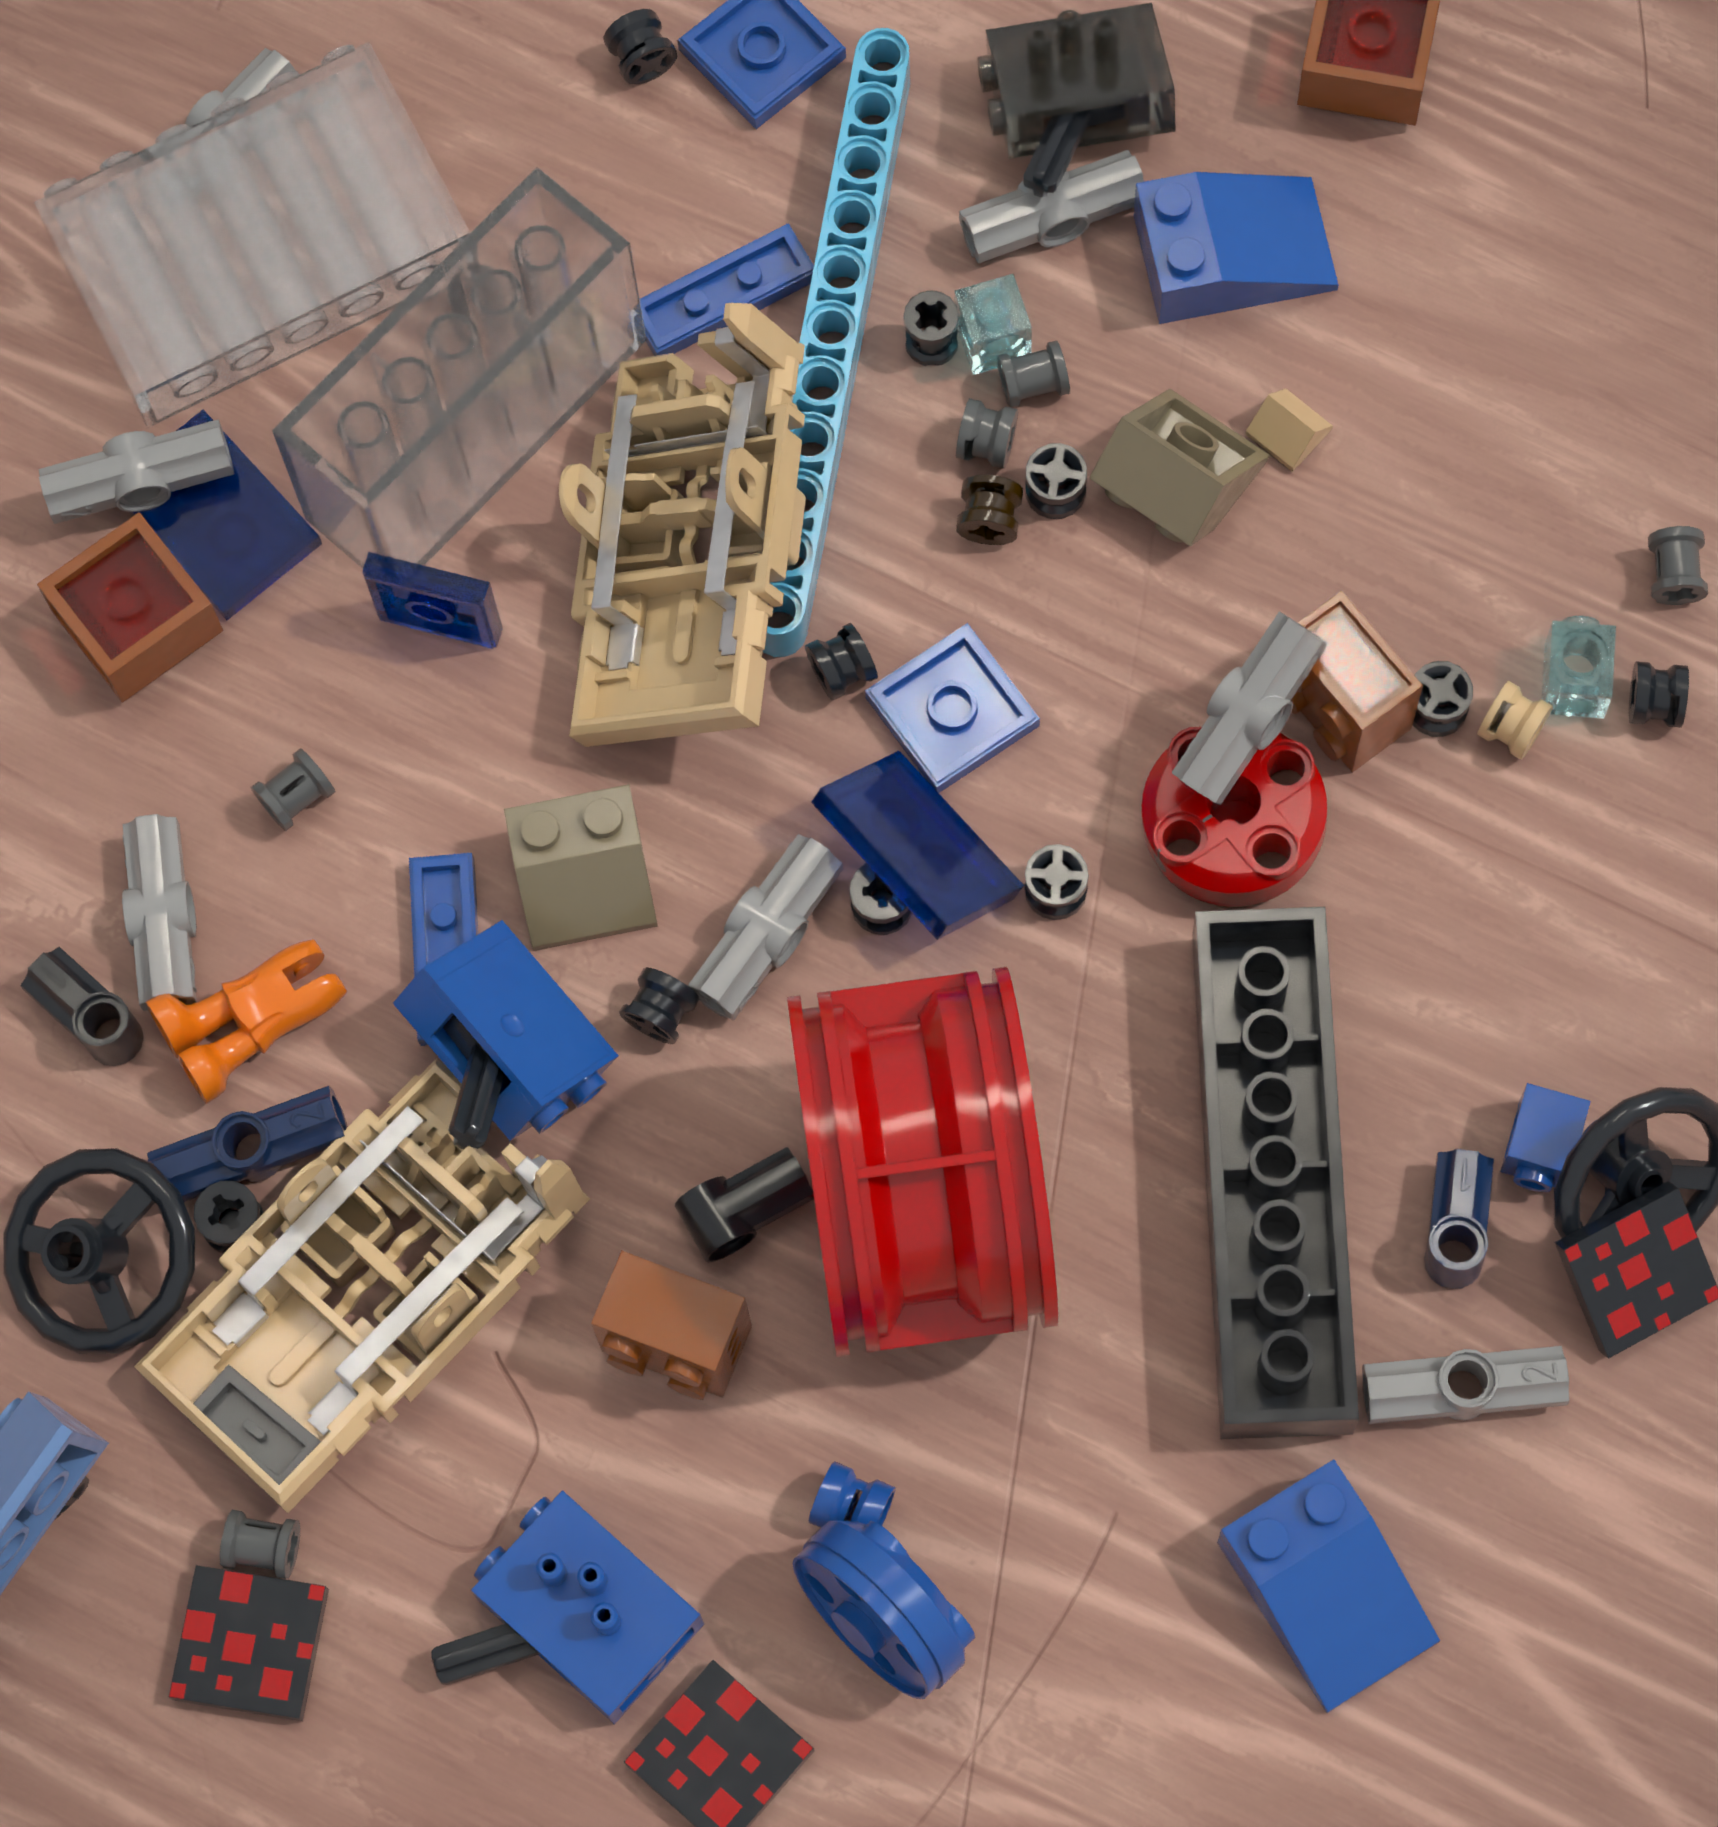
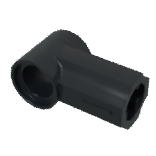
M57 947L51 952H43L28 967V972L21 983V988L80 1041L95 1060L103 1065L118 1066L126 1064L137 1055L142 1047L144 1038L139 1022L119 996L103 987L62 948ZM112 1019L121 1020L114 1034L103 1039L95 1038L97 1030L103 1023Z
M786 1147L729 1179H726L724 1176L715 1177L695 1186L676 1201L675 1208L705 1261L709 1263L721 1260L742 1249L756 1237L757 1230L814 1200V1194L799 1162L789 1148Z

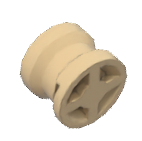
M1508 681L1491 705L1477 735L1487 741L1495 739L1502 741L1508 745L1510 754L1522 760L1544 727L1553 709V705L1542 699L1534 702L1522 695L1519 686ZM1508 703H1511V706L1509 707L1508 711L1503 717L1500 725L1497 724V721L1503 713L1505 707Z

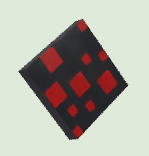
M1669 1181L1554 1242L1597 1348L1608 1359L1718 1299L1716 1281L1679 1188Z
M196 1565L168 1697L173 1701L303 1722L329 1589L323 1585Z
M712 1660L626 1758L624 1764L693 1826L750 1827L815 1750L716 1661Z

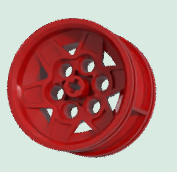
M993 968L992 983L981 984L977 971H970L953 975L817 993L819 1007L802 1009L800 995L787 997L836 1356L850 1355L848 1341L865 1339L866 1351L868 1353L1028 1330V1316L1038 1314L1043 1328L1058 1326L1055 1262L1043 1163L1023 1034L1008 968Z

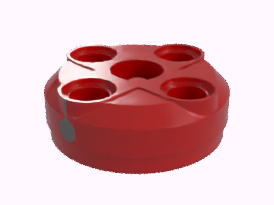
M1202 727L1186 728L1172 738L1169 748L1156 761L1145 783L1141 804L1142 825L1145 841L1152 858L1167 879L1178 889L1197 900L1209 904L1243 907L1256 905L1278 897L1293 887L1307 873L1321 849L1326 833L1327 796L1322 777L1314 764V758L1310 750L1301 742L1292 740L1279 733L1269 746L1263 750L1258 749L1222 804L1219 805L1198 793L1172 774L1178 761H1180L1189 744ZM1291 770L1297 772L1302 778L1292 785H1281L1275 783L1270 777L1278 771ZM1178 839H1187L1198 845V848L1193 853L1181 856L1175 855L1166 849L1172 842ZM1277 852L1285 856L1288 861L1281 867L1268 869L1258 864L1256 859L1264 853Z

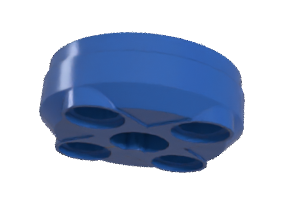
M828 1521L804 1544L803 1550L793 1559L792 1564L795 1576L820 1616L861 1661L897 1690L916 1699H925L934 1689H940L964 1666L965 1647L975 1639V1634L970 1624L946 1600L932 1580L910 1558L901 1543L877 1522L870 1521L866 1525L857 1521Z

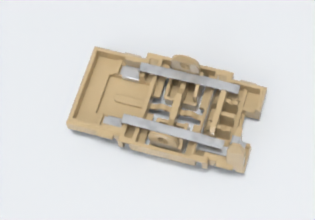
M726 303L723 320L728 327L719 328L712 332L700 333L698 336L697 345L737 377L735 384L726 385L713 374L706 376V388L698 389L692 384L694 370L674 353L621 361L614 392L611 431L596 434L591 470L587 466L578 463L566 466L561 474L559 498L563 514L569 524L582 534L571 616L573 620L584 627V631L581 636L577 666L578 675L569 736L585 747L759 726L767 661L762 658V653L765 650L768 617H772L773 607L783 605L784 593L770 583L785 581L787 566L795 565L798 562L806 501L805 495L797 488L802 440L790 430L804 427L805 415L797 409L798 406L793 403V397L796 393L799 364H803L805 345L796 342L752 304ZM696 470L695 478L687 484V498L682 496L676 489L669 487L684 484L685 471ZM710 475L719 483L717 500L701 498V486L708 482ZM578 488L587 498L585 508L579 503L577 496ZM713 527L709 558L704 563L697 564L693 545L698 539L699 528Z
M437 1058L420 1076L415 1075L388 1102L390 1106L379 1117L370 1109L364 1110L346 1128L344 1137L336 1139L317 1159L304 1166L288 1182L279 1198L219 1258V1263L226 1271L223 1277L218 1282L213 1280L186 1308L188 1312L134 1366L143 1377L287 1513L339 1461L337 1456L340 1453L345 1456L372 1428L368 1424L370 1421L375 1423L382 1416L391 1423L399 1415L393 1406L403 1396L411 1403L520 1289L516 1278L524 1270L533 1276L540 1268L536 1258H534L541 1251L540 1245L542 1243L548 1245L574 1218L572 1212L577 1214L590 1200L583 1193L571 1168L562 1160H547L538 1154L533 1159H530L509 1143L501 1153L514 1175L512 1176L481 1147L479 1149L470 1146L465 1149L456 1147L453 1144L454 1137L449 1134L448 1129L461 1083ZM342 1165L345 1170L342 1171L338 1166ZM361 1184L400 1219L412 1208L422 1216L415 1226L399 1235L384 1254L380 1249L395 1235V1229L383 1208L360 1187ZM281 1226L284 1234L278 1239L273 1233ZM434 1227L441 1235L431 1246L444 1259L442 1261L438 1260L429 1251L424 1256V1259L405 1277L395 1263L412 1243L423 1238ZM299 1250L338 1287H344L365 1265L369 1267V1270L348 1288L341 1302L332 1309L323 1301L332 1291L331 1287L302 1262L295 1253ZM460 1274H462L468 1281H470L479 1291H481L485 1295V1297L481 1301H479L477 1295L458 1278ZM381 1278L393 1291L374 1310L373 1314L379 1325L374 1328L366 1319L361 1317L351 1327L344 1320L345 1317L353 1310L360 1296ZM395 1340L420 1363L418 1367L392 1344ZM228 1364L321 1441L280 1485L193 1404Z

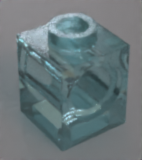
M1014 274L954 290L955 304L959 313L957 330L973 375L997 369V355L1007 353L1010 358L1031 353L1032 326Z
M1571 616L1562 621L1552 620L1545 641L1542 700L1553 705L1550 714L1604 719L1613 695L1616 626L1601 625L1597 619L1588 616ZM1571 655L1582 656L1592 664L1594 669L1585 673L1573 671L1566 665L1564 658Z

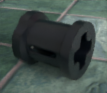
M930 290L918 293L905 306L903 319L906 328V351L914 361L921 365H943L951 360L958 350L957 326L959 313L957 305L951 297L942 292Z

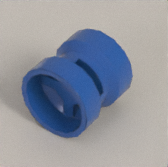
M834 1461L819 1488L808 1521L810 1524L820 1528L828 1521H848L859 1493L862 1491L851 1521L861 1522L866 1525L870 1521H874L883 1526L894 1498L896 1487L878 1479L869 1483L856 1478L852 1468Z

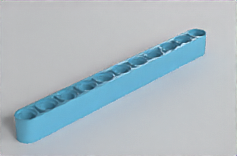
M876 28L867 32L859 39L855 49L799 343L804 344L805 349L803 364H799L796 393L793 397V403L805 415L803 428L790 431L802 440V445L808 442H815L823 445L825 449L815 456L800 455L797 488L805 495L806 499L812 501L815 505L809 511L804 512L799 557L804 560V563L794 570H787L785 581L770 583L784 593L783 605L773 607V613L785 612L794 618L789 625L782 628L767 626L765 650H763V653L773 657H786L796 653L803 646L808 634L910 89L909 45L905 37L889 28ZM879 62H888L895 65L894 68L887 71H879L872 68L873 65ZM869 115H878L885 118L883 122L872 125L861 121ZM858 169H869L875 172L873 176L866 179H858L850 175ZM847 223H859L865 226L862 231L857 233H846L840 230ZM838 277H848L856 281L847 288H836L829 284ZM835 331L846 336L842 341L835 344H827L818 339L824 333ZM817 387H828L836 392L825 400H816L807 395L812 389Z

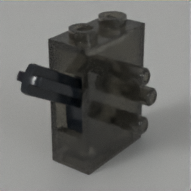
M1152 3L1079 14L1073 10H1065L1055 19L986 30L987 55L977 56V66L982 92L993 91L995 98L987 100L991 132L993 136L1003 135L1009 159L1033 155L1023 175V183L1025 187L1033 190L1035 196L1046 197L1048 193L1057 191L1078 147L1176 131L1175 88Z

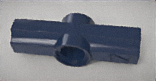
M326 1086L256 1113L245 1111L231 1113L222 1118L215 1128L147 1153L148 1162L153 1163L181 1192L182 1198L186 1202L199 1197L200 1193L209 1185L219 1181H264L275 1175L281 1166L326 1150L336 1139L345 1136L344 1131L348 1126L334 1090L330 1086ZM260 1134L261 1143L257 1152L248 1159L237 1160L236 1150L241 1140L248 1135Z

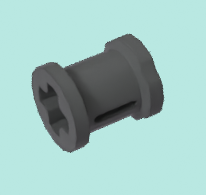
M1057 340L1048 342L1045 350L1010 358L1007 353L997 355L999 377L1008 407L1019 406L1021 399L1056 391L1059 396L1070 394L1068 372L1060 344Z
M1674 526L1659 529L1649 535L1648 547L1651 552L1655 553L1657 582L1651 586V596L1657 603L1683 605L1698 602L1708 595V584L1701 578L1699 550L1705 545V536L1702 530L1690 526Z
M301 748L292 754L294 762L266 784L258 781L250 787L265 810L284 831H287L294 825L292 818L321 795L329 798L336 792L322 770Z
M231 1510L225 1522L221 1540L220 1565L227 1569H235L237 1564L270 1569L275 1571L277 1578L289 1579L298 1555L300 1543L299 1520L286 1519L283 1524L248 1519L243 1511Z

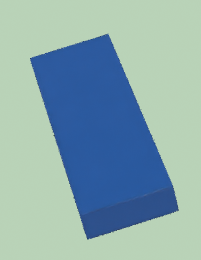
M788 223L628 304L629 313L654 356L668 353L675 354L698 342L700 333L712 332L719 328L728 327L723 320L726 303H748L761 310L810 285L814 264Z
M472 853L409 858L414 977L426 965L478 935L475 860ZM417 1032V1040L420 1046L428 1045Z

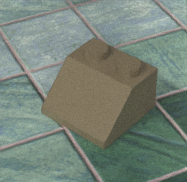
M1168 389L1120 419L1089 478L1105 488V494L1116 504L1126 508H1134L1154 521L1156 529L1165 537L1176 542H1185L1192 546L1215 530L1264 467L1270 455L1172 389Z
M629 784L504 809L516 877L533 951L658 927Z

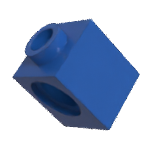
M1527 1083L1519 1100L1500 1172L1514 1176L1513 1182L1520 1187L1536 1192H1550L1552 1187L1555 1188L1567 1154L1582 1136L1591 1101Z

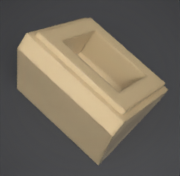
M1283 389L1267 395L1247 428L1245 435L1293 472L1328 435L1333 425L1289 390Z

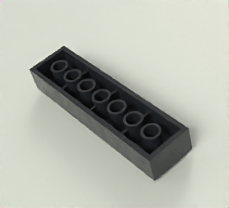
M1326 907L1196 911L1192 941L1220 1439L1353 1435L1359 1421Z

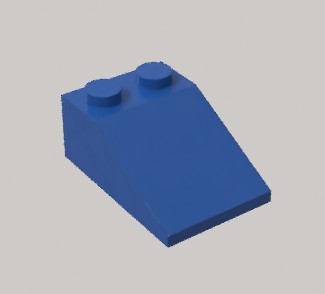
M1192 172L1136 183L1134 220L1159 324L1338 290L1339 284L1312 177Z
M1334 1459L1221 1529L1217 1544L1326 1713L1334 1710L1440 1642L1438 1635L1374 1519Z

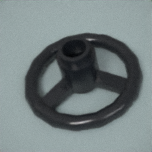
M1657 1087L1622 1100L1591 1123L1567 1154L1554 1188V1226L1561 1239L1584 1227L1580 1220V1195L1589 1172L1605 1186V1195L1586 1225L1669 1181L1681 1189H1696L1685 1206L1697 1232L1718 1206V1103L1693 1088ZM1663 1113L1687 1114L1700 1122L1709 1139L1708 1161L1670 1159L1664 1151L1648 1138L1647 1119Z
M118 1148L79 1149L43 1166L17 1195L3 1233L4 1276L17 1310L44 1339L78 1354H119L155 1337L181 1308L195 1271V1228L181 1192L153 1163ZM90 1174H114L134 1183L102 1219L69 1218L56 1223L52 1228L34 1225L40 1208L60 1186L78 1177ZM156 1204L169 1234V1267L158 1295L135 1318L118 1276L124 1270L129 1256V1245L126 1235L148 1210ZM29 1251L41 1254L47 1271L59 1282L70 1285L90 1284L107 1328L85 1329L60 1318L39 1294L29 1268Z

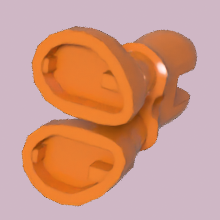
M314 939L291 945L276 953L245 976L221 983V991L202 1001L185 1005L170 994H162L145 1002L164 1040L174 1056L179 1058L185 1074L206 1104L218 1098L225 1091L228 1076L257 1052L265 1054L269 1047L281 1036L328 1012L347 993L344 984L336 974L323 975L297 990L293 989L291 984L314 971L324 960L325 955ZM234 1020L238 1029L210 1044L198 1045L206 1037L230 1021Z

